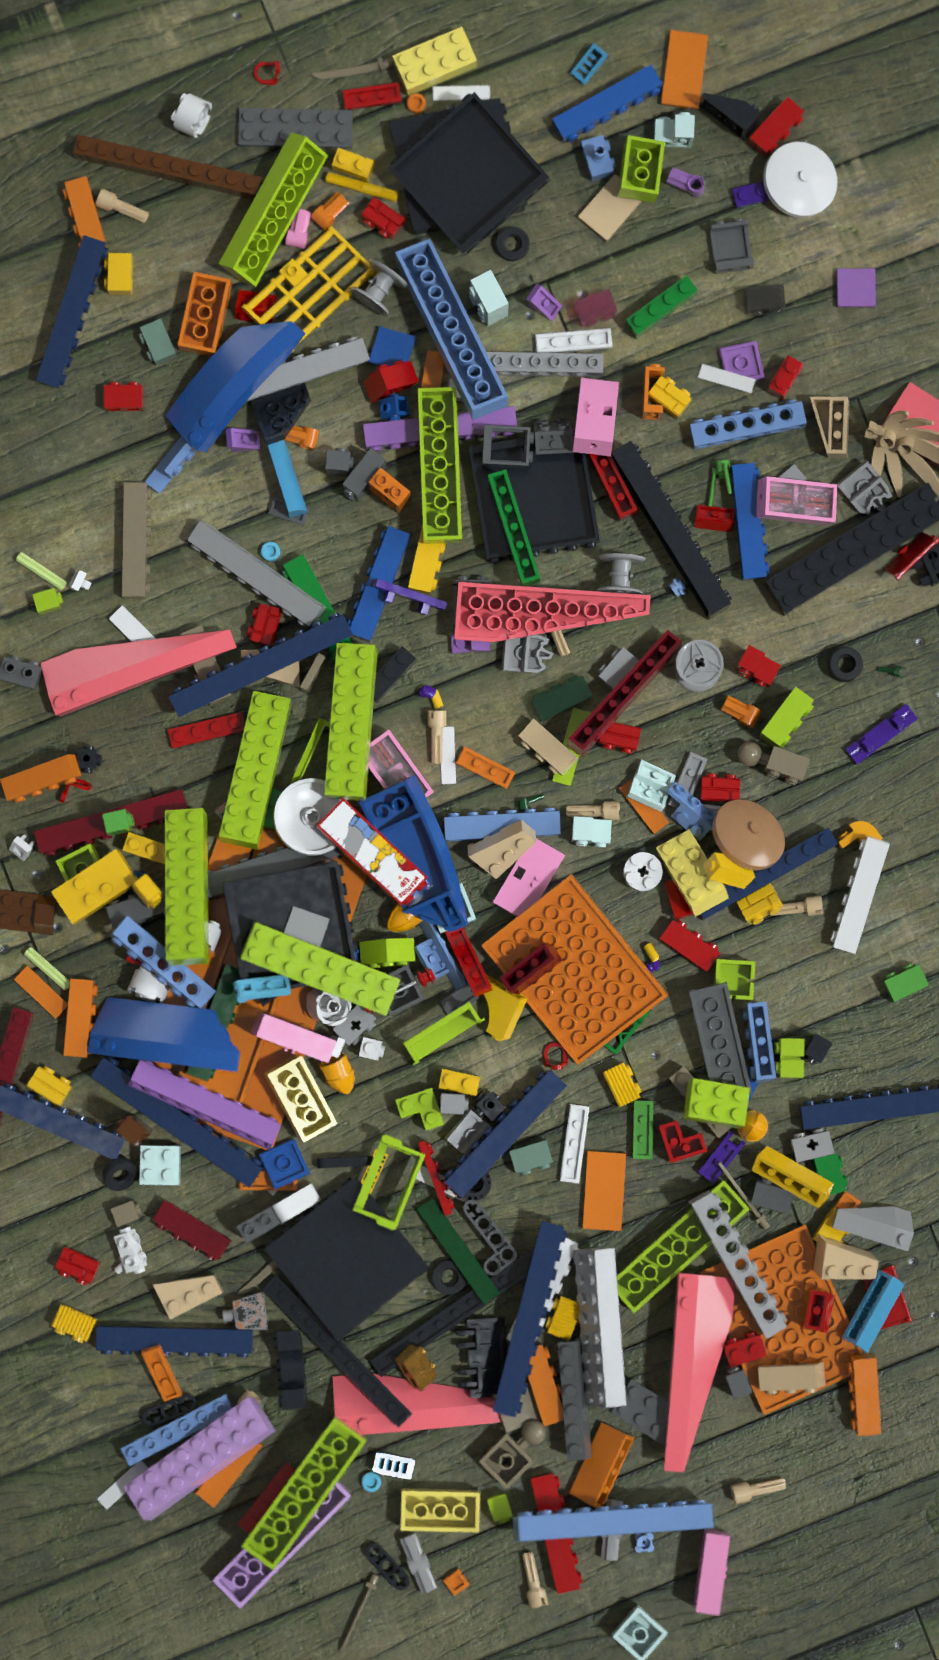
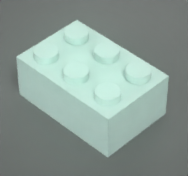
M491 270L470 280L469 299L473 306L477 305L478 316L482 323L486 322L487 326L508 316L509 303Z

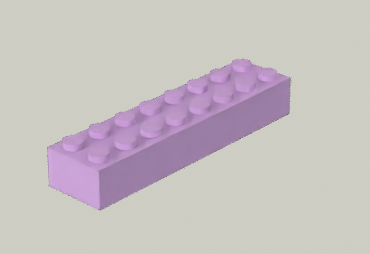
M247 1397L125 1485L124 1488L142 1519L152 1521L276 1430L256 1398Z
M338 1480L274 1570L243 1548L214 1577L213 1582L241 1608L351 1497L352 1493Z

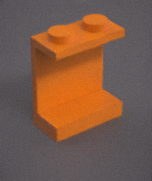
M650 364L649 367L646 366L642 419L661 420L663 414V405L648 404L649 378L659 379L661 376H664L665 367H661L659 364Z

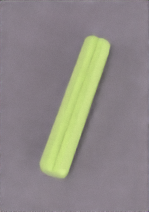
M23 552L17 556V562L59 590H63L66 587L67 582Z
M31 947L26 950L24 955L63 990L67 991L70 988V981Z

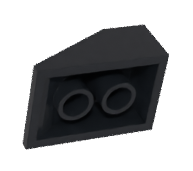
M708 93L701 95L699 107L743 141L758 123L760 112L753 103L749 104L743 100Z

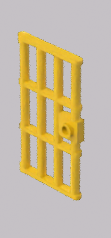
M329 226L321 237L304 252L301 251L297 259L289 261L279 271V275L275 279L272 278L270 283L248 304H244L241 307L258 325H262L290 301L297 310L284 322H295L301 315H304L310 321L303 329L306 334L300 340L301 342L315 328H319L320 324L344 301L347 302L349 300V297L352 295L349 291L350 287H361L370 277L373 278L377 273L332 226ZM334 236L341 244L316 265L309 257ZM347 249L354 257L334 276L329 278L323 270ZM304 262L312 268L308 274L300 266ZM360 262L367 271L343 292L336 283ZM319 275L326 283L301 305L294 296ZM284 280L293 287L288 292L280 285ZM276 288L284 296L259 318L252 309ZM332 288L339 296L314 318L307 310Z

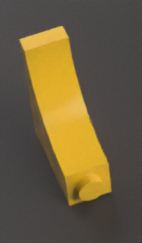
M714 852L703 864L708 879L744 889L755 878L753 870L735 864L723 853Z
M487 975L492 991L484 994L489 1007V1023L486 1032L491 1034V1037L497 1041L510 1039L528 998L522 994L510 993L503 983Z

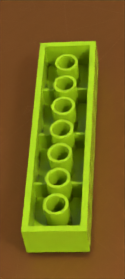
M290 133L218 263L243 283L257 286L328 157L323 150L306 136Z
M456 387L418 388L424 544L462 543Z
M337 643L324 793L327 799L344 798L345 800L366 801L378 649L375 645Z
M253 691L220 829L219 839L222 843L256 850L259 848L292 707L291 698Z
M203 808L165 810L166 961L170 966L209 964L207 813Z
M257 922L253 923L240 958L385 1016L388 1013L400 982L398 978Z
M721 1180L710 1190L713 1194L716 1193L721 1201L719 1204L721 1210H726L731 1219L728 1221L730 1226L750 1210L724 1180ZM692 1207L616 1274L618 1296L633 1313L712 1244ZM710 1208L707 1211V1217L711 1218L715 1215V1208ZM718 1226L716 1233L722 1234L725 1231V1226Z
M335 1416L243 1543L242 1548L274 1570L366 1443L367 1438Z

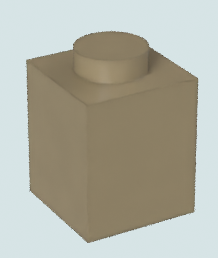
M134 1200L111 1209L117 1227L140 1219L139 1214H142L139 1203L135 1204Z

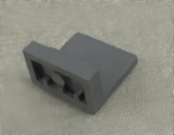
M558 418L556 421L539 419L537 422H533L536 455L574 453L571 420Z

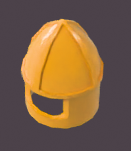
M396 904L388 919L387 929L393 932L408 931L416 928L415 926L423 920L413 914L402 912V906L400 907Z
M340 1053L338 1058L331 1056L328 1063L322 1061L319 1064L326 1077L325 1081L331 1088L346 1095L351 1092L355 1081L354 1069L351 1067L345 1053Z
M747 1111L745 1126L740 1129L737 1128V1131L747 1141H758L767 1133V1120L760 1112Z

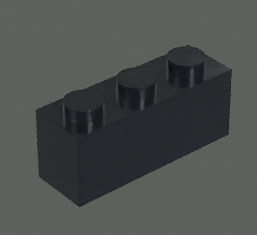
M403 646L376 674L374 700L377 703L383 699L417 662V659Z

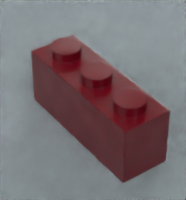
M543 943L502 975L500 979L510 993L519 995L563 960L552 944Z

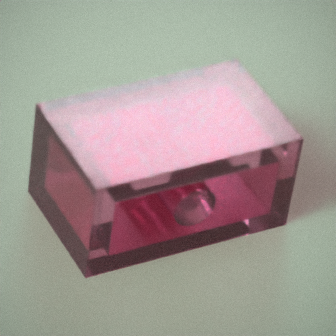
M609 289L573 303L581 327H592L597 324L596 321L602 319L607 321L614 318V315L617 314V307Z

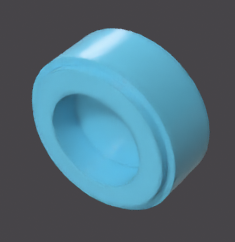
M274 542L265 543L261 548L262 557L269 562L277 560L280 556L279 546Z
M375 1472L366 1473L362 1478L363 1488L368 1492H375L379 1489L381 1485L380 1476Z

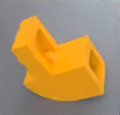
M857 821L847 826L852 833L849 834L846 831L838 837L840 840L838 847L843 849L855 839L860 843L862 839L866 838V835L881 840L883 838L870 823Z

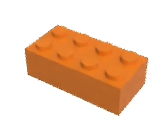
M193 272L178 341L179 350L211 356L219 349L232 288L231 279Z

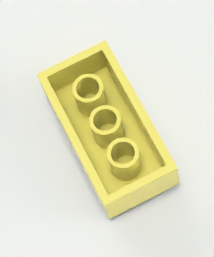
M460 27L393 55V64L407 96H410L476 68L477 59L463 27Z
M690 829L656 847L660 860L695 917L729 899L723 883L708 879L703 866L708 859Z
M296 1054L264 1072L299 1141L306 1142L337 1124L301 1055Z
M402 1488L401 1531L479 1532L480 1490Z

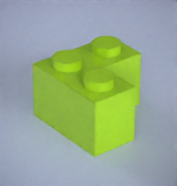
M414 938L359 942L361 964L369 965L370 968H381L380 964H382V967L394 966V963H396V966H406L408 962L415 961Z
M432 1088L395 1100L401 1118L420 1112L426 1131L444 1125Z

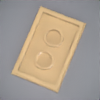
M616 174L578 216L583 223L606 242L642 202L640 200L617 197L620 178Z

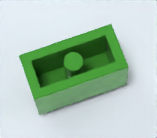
M126 809L102 814L108 835L113 836L133 831L132 826H135L134 817Z
M912 963L903 967V972L899 974L893 972L885 976L886 980L882 983L892 1002H896L929 986L920 965L914 966Z

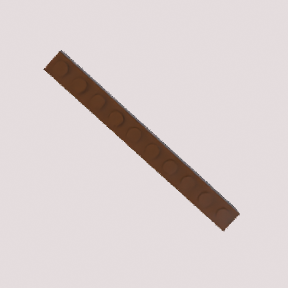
M78 134L73 150L75 159L253 200L263 184V179L260 176Z

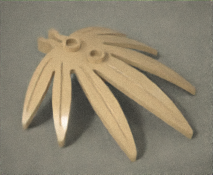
M903 410L890 414L884 426L870 421L864 437L876 440L871 466L881 476L886 454L889 474L897 496L901 497L903 473L896 451L901 454L925 483L930 484L933 491L939 496L938 477L927 462L918 455L920 454L939 464V446L928 441L939 442V432L929 429L911 428L926 425L934 426V422L924 418L906 419L909 412Z

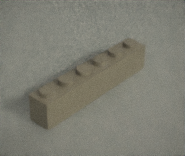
M124 483L123 599H147V594H150V583H147V575H150L151 567L150 564H147V556H151V545L147 544L148 537H151V526H148V518H151V507H148V500L152 499V489L148 488L147 483Z

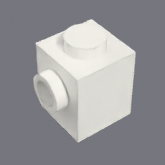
M363 1037L359 1056L378 1060L379 1057L383 1058L385 1046H382V1041Z

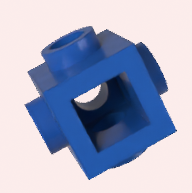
M389 394L386 396L387 398L379 400L381 419L395 421L411 415L409 397Z

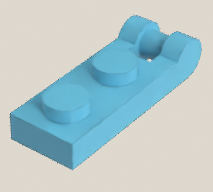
M284 975L237 980L233 984L235 991H237V1001L240 1003L251 999L291 994L288 977Z

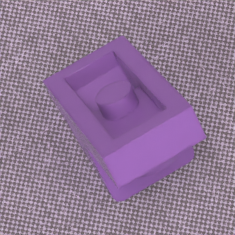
M539 284L534 286L526 298L531 309L550 321H553L562 307Z
M237 428L226 429L227 448H231V452L260 450L259 431Z
M451 634L452 654L490 651V642L454 640L455 634Z

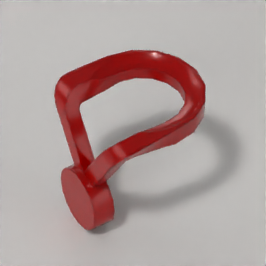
M279 61L260 62L254 68V78L258 83L263 85H276L278 83V74H280ZM262 66H274L275 78L262 80L258 76V69Z
M76 778V783L66 785L60 802L65 803L71 785L83 790H91L92 785L87 781Z
M559 1042L549 1043L544 1049V1066L551 1068V1070L564 1069L563 1066L568 1065L566 1050ZM558 1046L562 1049L563 1063H549L547 1054L551 1047Z

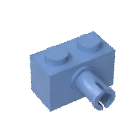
M601 135L581 141V149L591 182L613 176L616 165L614 158H610L608 151H611L608 140H604V136Z

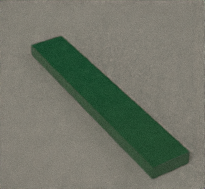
M432 1198L417 1209L418 1213L483 1305L498 1296L500 1292Z

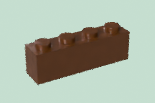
M125 1116L116 1125L119 1127L116 1132L133 1146L142 1145L153 1131L152 1128L137 1116Z

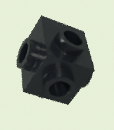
M83 746V749L78 748V753H74L81 773L91 774L93 771H98V766H101L102 755L99 754L98 750L94 749V746ZM86 755L90 756V760L88 762H84L83 760L84 756Z
M490 1091L480 1092L474 1098L475 1102L472 1104L476 1108L474 1110L480 1118L484 1117L487 1121H493L505 1109L500 1102L501 1098L494 1091L492 1093Z

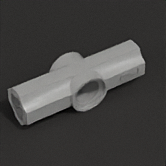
M606 1500L605 1507H610V1510H614V1507L623 1506V1501ZM622 1534L601 1536L603 1538L601 1559L618 1561L619 1540H621Z
M414 1532L400 1538L407 1556L408 1566L412 1575L416 1578L421 1593L433 1591L437 1588V1585L431 1573V1566L425 1551L423 1552L416 1533Z

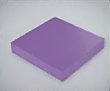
M837 269V308L876 307L875 269Z
M757 341L719 348L723 370L756 380L765 378Z

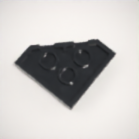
M305 382L251 400L266 446L285 440L311 402Z

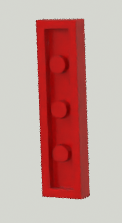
M243 712L169 729L168 733L172 749L244 732L245 720Z
M464 927L453 932H445L446 939L474 998L492 991V986Z
M426 1140L419 1142L421 1153L425 1154L424 1161L445 1216L452 1214L451 1209L455 1207L451 1197H446L445 1191L448 1188L442 1183L444 1179L440 1180L438 1173L441 1170L438 1162H433L431 1154H434L431 1143L427 1144Z
M286 1462L237 1525L248 1534H251L296 1469Z

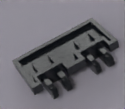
M505 1318L465 1319V1328H474V1330L456 1331V1335H472V1342L456 1343V1348L475 1347V1350H467V1367H476V1369L457 1370L458 1375L474 1374V1381L458 1382V1387L477 1386V1389H468L469 1398L493 1397V1395L497 1394L506 1360Z

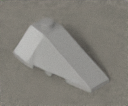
M895 1206L836 1209L831 1226L832 1228L905 1251L909 1250L914 1234L911 1212Z

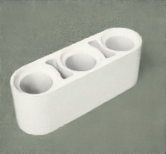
M311 1183L272 1206V1209L282 1224L321 1201V1198Z

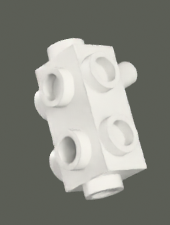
M129 1226L120 1229V1233L114 1236L121 1261L114 1268L115 1272L120 1274L125 1270L126 1273L134 1272V1274L145 1271L144 1267L147 1265L146 1254L142 1251L140 1237L136 1233L135 1228L131 1229Z

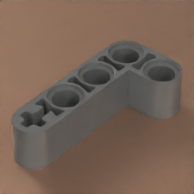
M467 1200L463 1206L466 1216L495 1252L485 1260L484 1270L489 1275H496L516 1259V1251L477 1200ZM469 1203L477 1205L475 1209L478 1214L480 1211L484 1213L478 1216L475 1221L472 1219V1217H475V1214L472 1211H467ZM482 1218L489 1220L490 1224L486 1229H482L478 1225L479 1220ZM494 1233L501 1236V1242L498 1244H493L490 1241V1237ZM505 1249L513 1251V1257L509 1260L502 1257V1252ZM490 1261L497 1262V1270L489 1271L487 1263Z

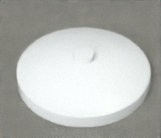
M792 142L781 146L770 156L764 168L763 182L766 193L771 202L787 215L798 218L814 216L823 211L835 196L837 189L835 168L829 157L822 150L809 143Z
M315 778L299 780L288 786L275 804L273 820L279 838L291 850L303 855H322L336 848L316 828L322 819L341 800L327 799L324 795V780Z

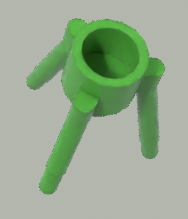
M729 460L715 462L716 468H712L709 507L712 506L717 475L718 478H725L728 494L732 493L730 480L732 483L731 465Z

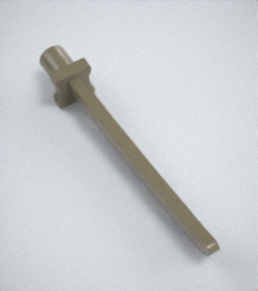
M378 59L379 62L340 70L312 73V76L320 80L377 70L384 72L385 68L393 66L392 59L385 61Z
M719 1161L718 1165L756 1215V1223H759L764 1230L769 1228L770 1224L765 1219L766 1216L758 1213Z
M273 1261L239 1290L237 1294L249 1293L277 1268Z
M372 1574L369 1582L366 1583L368 1589L339 1650L341 1653L371 1590H376L377 1588L376 1584L379 1576Z

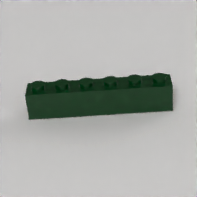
M223 964L214 987L216 992L211 996L207 1009L215 1010L218 1015L217 1019L227 1030L228 1025L234 1021L235 1013L233 1011L235 1006L240 1004L237 1001V991H235L233 985L240 978L238 968ZM186 1066L184 1074L203 1081H209V1078H213L216 1069Z

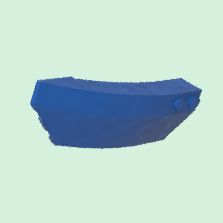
M292 321L240 327L200 369L165 416L197 451L207 452L239 409L281 363L285 362L306 333Z
M412 775L367 797L366 801H359L368 822L428 877L425 880L428 884L420 892L416 890L412 894L414 899L407 906L405 904L402 905V912L418 916L421 920L430 924H437L449 932L467 926V915L452 858L439 824L416 776Z
M107 997L91 1030L87 1052L238 1072L240 1057L238 1048L232 1044L231 1037L224 1025H221L217 1019L218 1015L215 1010Z

